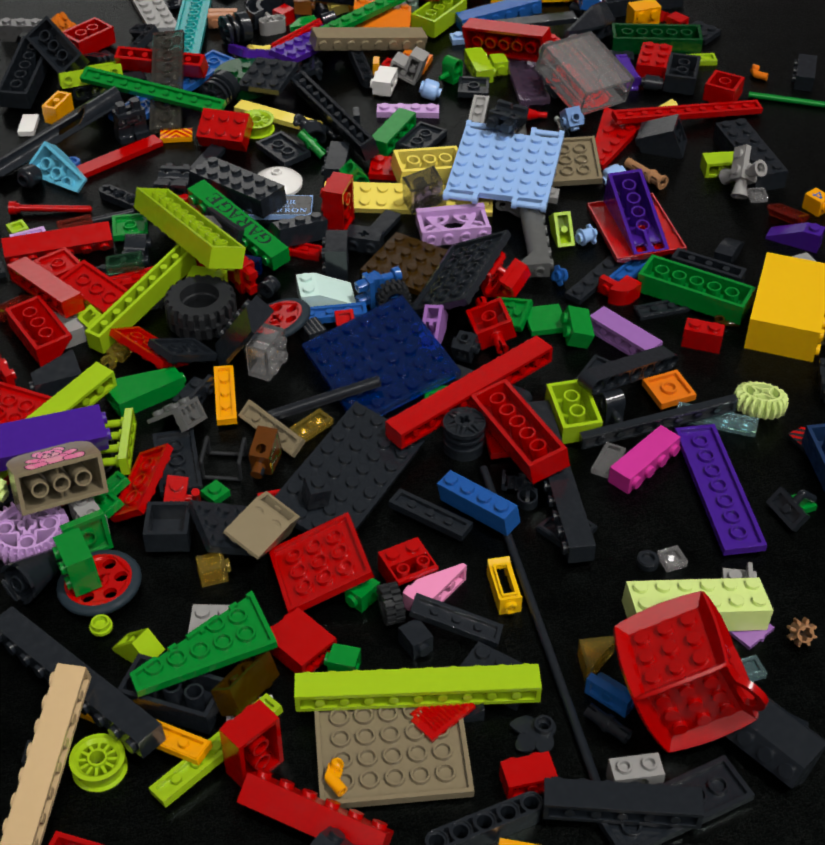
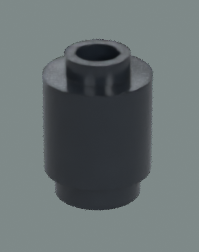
M646 74L645 77H642L641 86H644L643 90H662L664 78Z

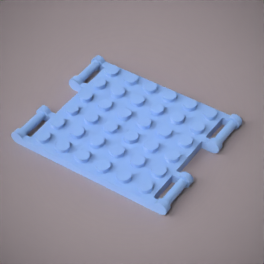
M467 120L446 188L443 191V200L469 201L472 204H477L479 198L511 202L512 209H517L518 207L540 210V212L546 213L565 131L539 130L537 127H532L530 135L506 134L499 132L497 129L487 128L486 123Z

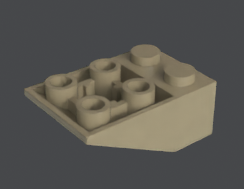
M265 491L256 497L223 533L231 541L245 549L249 555L259 559L290 535L300 516L269 492Z

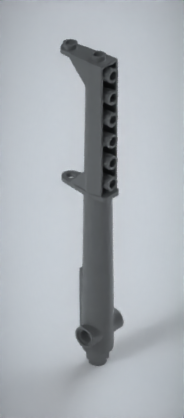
M526 124L519 127L515 134L527 135ZM497 200L495 205L499 211H508L521 219L528 255L521 262L528 266L531 273L530 277H550V269H554L553 259H550L552 254L551 247H549V236H546L547 225H544L545 214L540 212V210L518 207L517 209H512L511 202Z

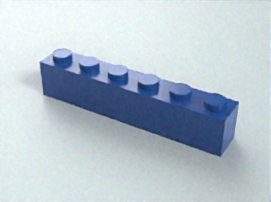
M503 0L456 12V26L463 32L462 23H466L469 18L498 20L542 13V0Z

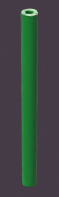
M750 91L748 98L825 108L824 101Z

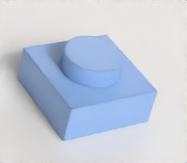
M463 32L449 33V39L453 46L465 44Z

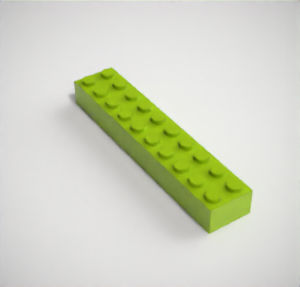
M136 187L134 208L141 215L145 216L147 220L151 221L154 226H157L162 232L167 234L169 238L173 239L183 250L189 252L192 257H195L199 263L206 266L208 270L218 271V269H225L227 271H235V269L243 268L246 247L170 189Z

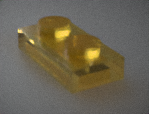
M319 408L291 426L290 429L307 442L331 426L333 418Z

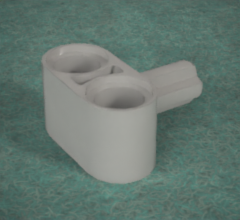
M265 12V17L259 18L260 35L271 36L286 32L285 16L282 14L271 15Z

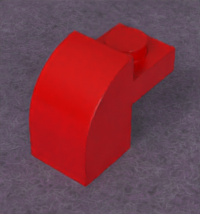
M603 274L599 277L597 292L607 296L609 304L617 306L629 305L640 297L642 282L628 275L620 281H616Z

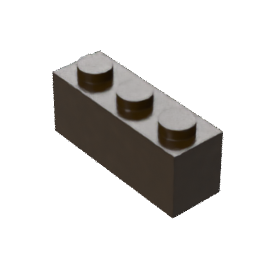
M270 651L242 660L211 690L221 716L236 717L242 713L245 707L257 701L260 695L273 685L272 682L280 674Z

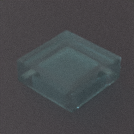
M757 655L741 659L751 682L767 677V671Z

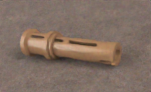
M632 158L626 159L624 167L630 170L642 169L647 183L656 185L659 190L664 189L668 184L669 179L666 175L659 174L655 169L650 170Z

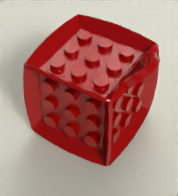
M704 591L682 595L651 606L621 621L613 628L619 665L637 712L652 737L668 753L714 741L749 725L758 719V711H763L769 702L764 691L749 680L721 614Z

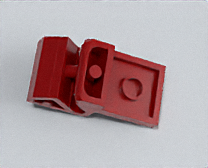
M501 251L500 256L486 275V279L480 285L484 297L516 298L531 275L528 266L514 258L507 269L503 268L502 265L506 259V254Z

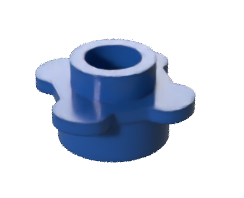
M555 265L551 279L558 286H562L563 282H566L568 279V272L565 268Z

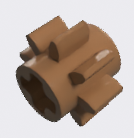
M806 617L802 621L793 618L794 622L791 625H787L790 631L787 638L795 640L794 644L798 647L802 643L810 646L813 638H817L814 635V630L817 626L813 623L809 624L810 620Z

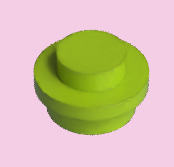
M96 615L90 622V632L95 636H105L112 631L113 622L107 615Z

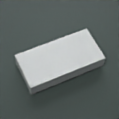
M23 114L17 131L19 137L35 135L40 119L39 114Z

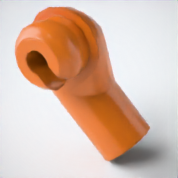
M753 64L750 69L753 77L767 81L769 74L759 71L760 66Z

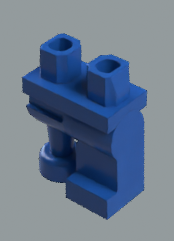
M395 266L390 269V272L380 274L376 270L369 274L368 272L362 273V279L354 282L356 291L358 293L363 292L355 296L356 303L366 302V305L371 309L379 306L375 296L378 293L377 288H381L380 285L382 283L385 285L387 280L391 282V279H395V281L397 279L402 280L401 269ZM399 294L391 295L388 300L396 298Z

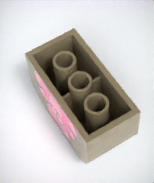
M88 441L68 442L16 456L6 463L14 503L22 516L109 492L101 452Z

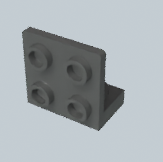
M187 396L174 404L170 403L162 407V409L153 412V417L148 419L147 422L150 424L173 414L176 424L181 432H184L208 417L198 396L192 399Z

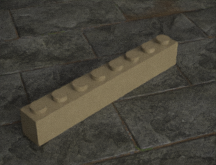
M312 27L309 41L314 51L414 50L416 46L425 50L428 37L422 27Z

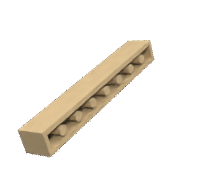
M57 663L55 671H52L50 674V687L47 695L45 694L42 699L41 716L37 718L34 725L35 735L26 750L27 760L25 766L19 772L17 791L11 797L9 817L5 818L3 822V836L0 845H41L90 684L91 675L86 667Z

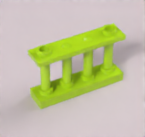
M116 61L87 65L88 67L123 75L121 63L116 64ZM86 66L81 70L59 73L58 79L62 89L90 85L80 80V76Z
M125 408L124 417H121V419L107 420L105 428L122 427L118 432H111L112 440H120V442L109 445V449L100 451L101 454L118 452V455H115V457L102 458L104 467L116 465V467H120L123 475H130L137 426L133 408Z

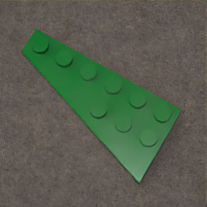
M251 590L245 594L246 598L240 602H234L229 605V609L221 615H214L189 632L180 643H173L167 647L168 651L159 657L151 658L130 672V678L137 696L141 697L277 648V640L253 591Z

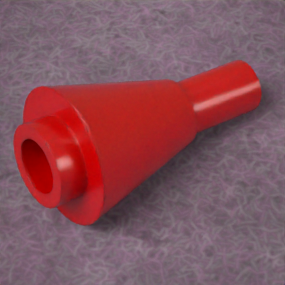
M529 108L527 121L547 118V112H538Z

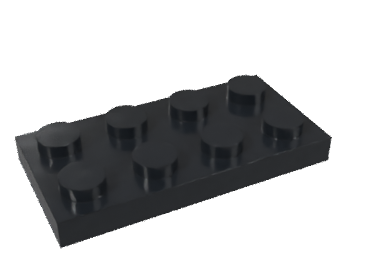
M190 428L184 432L174 430L152 434L154 447L166 443L173 447L170 461L166 464L163 476L159 480L161 498L164 497L167 475L189 477L187 494L191 493L193 488L203 489L194 429Z

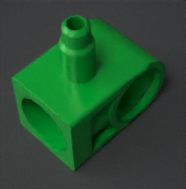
M446 55L442 61V74L438 77V80L454 85L459 82V76H463V61L454 56Z
M351 159L339 169L340 173L353 175V182H369V178L364 171Z

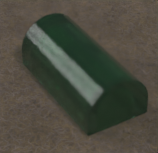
M142 251L106 256V271L108 275L145 269Z

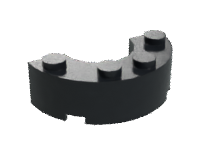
M247 0L246 12L250 17L253 30L259 29V18L265 17V12L272 13L273 9L283 4L294 8V0Z

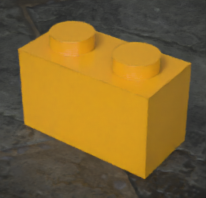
M57 90L41 106L45 123L53 124L74 110L71 93Z

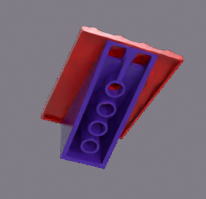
M642 169L609 173L604 200L587 203V209L593 222H595L608 249H610L614 260L618 263H626L635 259L644 260L652 254L659 257L666 254H674L677 248L687 250V246L655 195L649 192Z

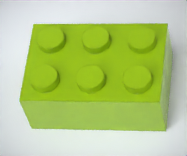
M578 379L546 385L545 400L550 402L563 444L579 442L580 432L603 426L602 418L592 394L577 383Z

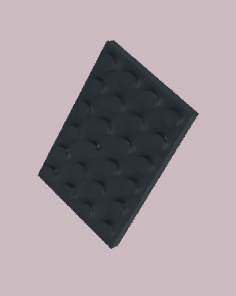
M504 230L452 244L408 310L411 317L423 316L425 304L443 305L444 310H451L454 307H464L470 304L471 299L479 290L481 283L486 279V275L493 267L494 262L507 245L511 237L510 232Z

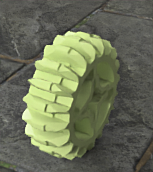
M758 381L742 382L734 392L738 398L737 410L742 411L744 415L747 414L757 419H778L780 416H784L789 403L788 394L784 390L779 389L778 386H772L771 383L766 384Z

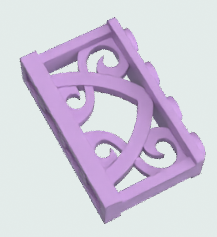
M484 202L416 208V226L418 227L422 242L424 241L435 246L451 245L491 234L492 228L485 211ZM451 223L464 224L459 228L444 227V225Z

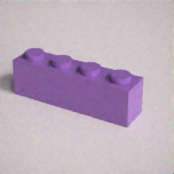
M605 306L590 315L594 335L628 356L661 346L663 343L662 340Z

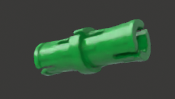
M305 129L298 133L297 137L319 159L326 154V150L319 145L318 140L310 136Z

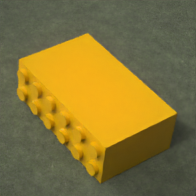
M767 252L744 348L813 362L814 356H819L821 341H823L825 332V263Z

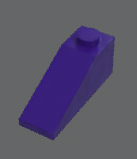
M809 222L775 226L770 228L765 239L817 253L822 243L825 227Z

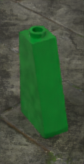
M175 366L116 378L117 386L104 397L121 418L124 417L125 408H133L135 414L176 396L184 388L186 378Z

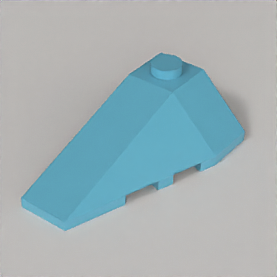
M46 141L43 142L29 162V164H34L41 170L43 180L77 193L80 192L88 180L62 150Z

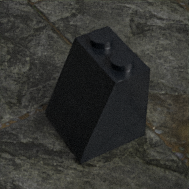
M679 114L642 122L640 129H638V135L635 138L636 146L639 147L641 153L677 159L683 158L688 142Z

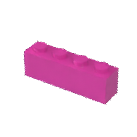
M660 425L610 467L608 482L627 494L633 489L639 488L646 478L652 477L659 467H663L672 456L675 457L679 453L681 437Z

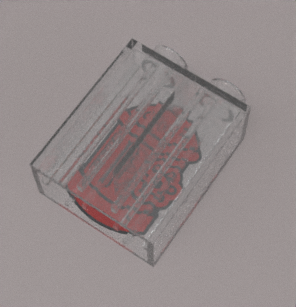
M592 31L579 35L571 34L565 39L554 42L551 40L545 42L539 49V58L535 70L569 108L580 106L583 115L626 102L635 79Z

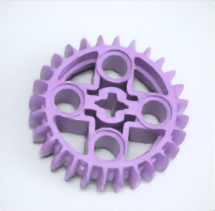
M13 502L10 503L11 506L9 507L3 506V511H0V560L2 559L4 564L52 549V547H55L53 537L62 534L59 526L69 522V518L61 506L25 516L21 515Z

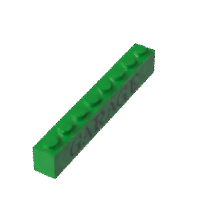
M204 179L187 188L189 203L197 207L202 214H205L207 207H213L244 229L241 244L254 257L259 258L265 266L274 271L290 261L289 247Z

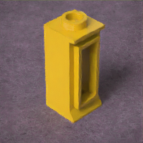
M510 556L487 559V576L499 615L521 612L522 596L513 572ZM504 568L511 593H503L496 569Z

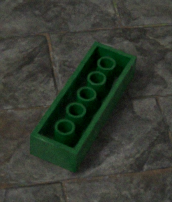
M612 23L610 42L611 50H627L633 52L634 55H639L642 43L648 41L656 44L666 43L673 46V53L698 54L701 53L703 37L700 25Z

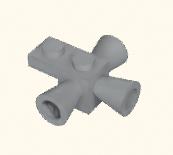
M747 144L735 147L731 169L724 168L719 173V179L722 184L728 185L733 181L736 182L731 193V197L735 199H747V185L756 183L757 176L763 177L767 173L765 161L758 160L752 164L749 163L752 146Z

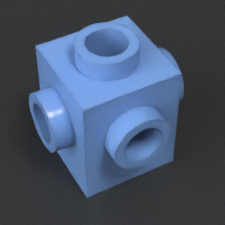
M580 106L565 108L559 113L561 126L566 127L570 132L579 130V127L584 124V115L581 113Z

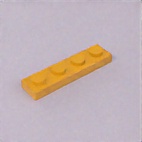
M233 365L214 366L217 426L237 424Z

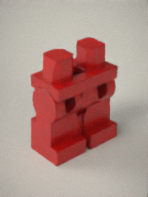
M244 256L243 268L227 271L228 280L234 284L235 289L241 295L246 292L249 295H253L258 292V285L256 284L258 271L255 270L254 261L252 259L248 260V257Z

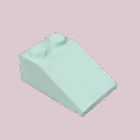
M318 273L296 275L298 298L307 302L310 307L356 303L351 282Z

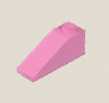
M462 563L419 578L412 585H408L402 593L404 608L410 611L416 593L444 602L466 580L467 565Z

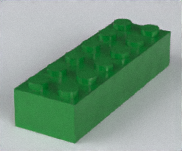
M653 254L640 270L637 278L638 281L642 282L640 293L661 300H669L674 304L686 306L696 312L712 317L722 315L725 317V321L733 322L737 325L742 323L751 308L756 290L754 286Z

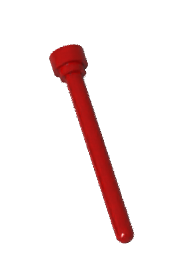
M17 201L8 202L9 215H17L21 211H92L91 206L21 205Z

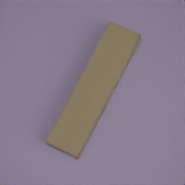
M250 399L238 414L241 419L257 429L258 425L278 429L281 448L294 458L306 442V440Z

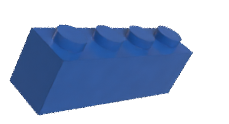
M452 470L437 483L441 501L506 536L520 523L518 505Z

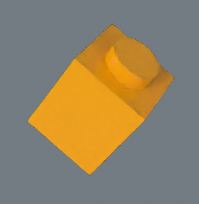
M814 188L805 193L802 208L817 217L824 214L825 192Z

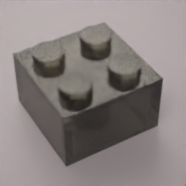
M434 166L402 177L403 200L411 214L416 213L418 208H427L443 203V180Z

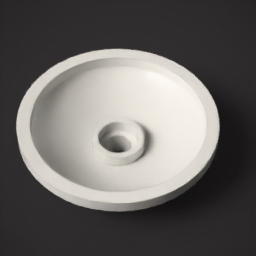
M270 167L258 173L260 176L284 185L286 195L296 194L303 185L301 175L288 167Z

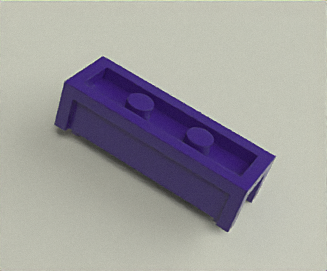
M627 54L615 55L614 70L618 73L627 91L639 90L642 78L630 62L631 59L628 58Z

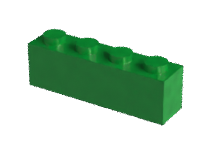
M398 108L377 129L372 137L375 139L380 152L378 155L388 156L395 149V143L416 125V112Z

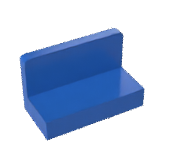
M591 672L586 678L584 693L624 718L634 708L635 705L628 688L603 672H600L598 675Z

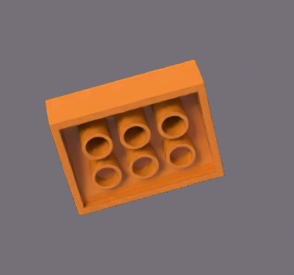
M354 0L353 10L375 0ZM401 3L354 27H410L411 6Z

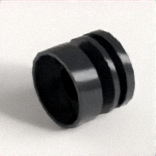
M245 10L234 12L232 15L219 16L218 28L220 36L227 47L228 44L238 45L239 41L241 43L252 41L254 35L250 17Z
M217 70L199 88V94L226 100V107L240 93V84L237 78L226 70Z
M470 407L454 408L445 414L443 418L442 445L443 451L448 457L456 461L465 462L475 460L483 454L486 434V418L484 415Z

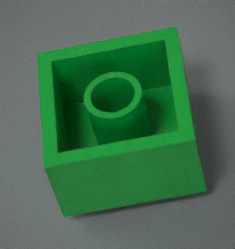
M79 527L53 537L55 547H52V551L56 560H61L57 565L61 575H67V577H64V581L68 590L73 589L76 597L101 588L102 584L93 556Z

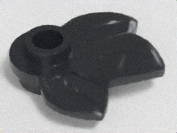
M540 715L536 718L521 716L510 723V727L519 733L515 744L517 751L527 753L537 749L538 752L542 753L552 750L556 725L551 717L547 715Z

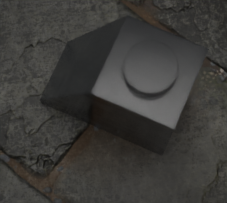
M69 350L30 373L32 381L29 382V386L32 391L52 397L57 394V392L82 374L74 351Z

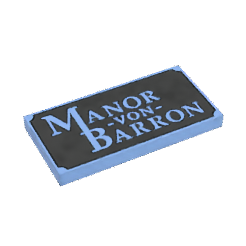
M286 195L287 203L265 218L258 217L247 211L244 212L254 220H280L295 218L298 215H310L313 209V195Z

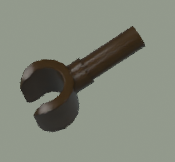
M722 315L714 317V322L724 324L727 327H740V325L733 322L725 321V317Z

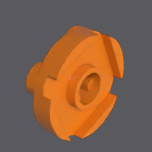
M64 12L57 13L51 18L62 31L76 26Z

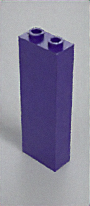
M97 404L0 424V472L6 471V463L16 456L68 442L88 441L99 451L109 449L108 440H112L110 428H105V424H107L106 413L101 412L100 406Z

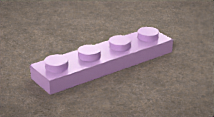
M433 103L377 104V118H390L398 108L416 112V118H439V105Z

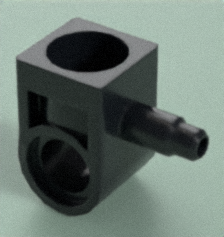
M620 388L599 394L598 411L605 425L623 422L626 400Z

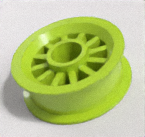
M261 109L244 112L250 113L254 123L250 139H263L274 133L275 126L272 124L274 116L271 112Z
M98 733L83 738L73 747L69 756V766L75 783L81 789L88 792H103L112 789L123 780L127 773L128 760L125 755V748L120 740H114L110 734Z

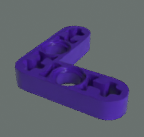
M228 44V52L240 57L277 59L269 55V49H250L242 45Z

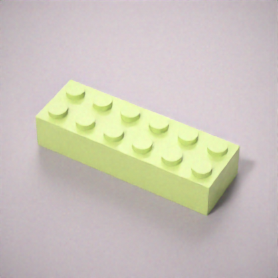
M760 578L626 581L622 603L627 618L661 602L698 591H704L712 600L721 614L728 631L767 630L773 613V608Z

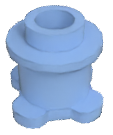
M587 224L586 229H578L576 231L575 240L581 246L586 245L588 242L596 244L598 232L591 224Z

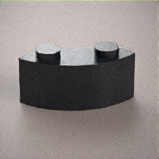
M125 234L124 249L122 251V270H139L150 265L149 248H152V238H149V234Z

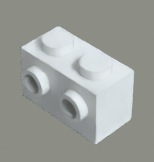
M379 66L378 70L374 73V78L370 81L373 95L381 97L391 96L398 82V68Z

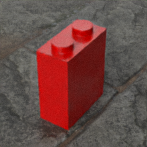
M299 607L291 613H287L274 626H270L278 645L277 648L269 650L270 653L294 673L314 672L324 664L326 652L331 651L333 643L337 644L336 637Z

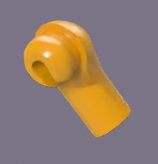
M337 757L328 763L324 780L335 794L341 797L347 792L348 787L341 781L344 762Z

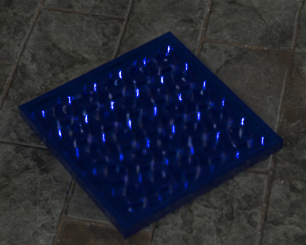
M403 295L302 344L303 350L331 390L370 377L379 376L381 387L339 400L346 412L356 401L382 416L461 375V370Z

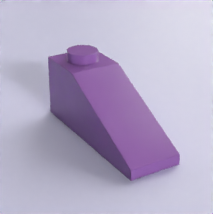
M425 304L417 350L437 356L448 321V313L444 310L443 305Z

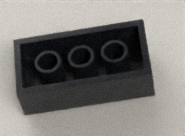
M138 653L118 690L155 719L209 735L220 715L211 690L223 677L205 673L138 697L130 678V672L153 658Z

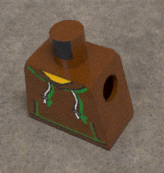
M257 426L249 451L252 469L250 475L255 479H262L264 474H273L282 454L278 429Z

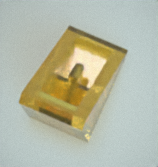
M613 636L579 639L577 655L584 681H586L591 672L596 674L614 653L615 641Z

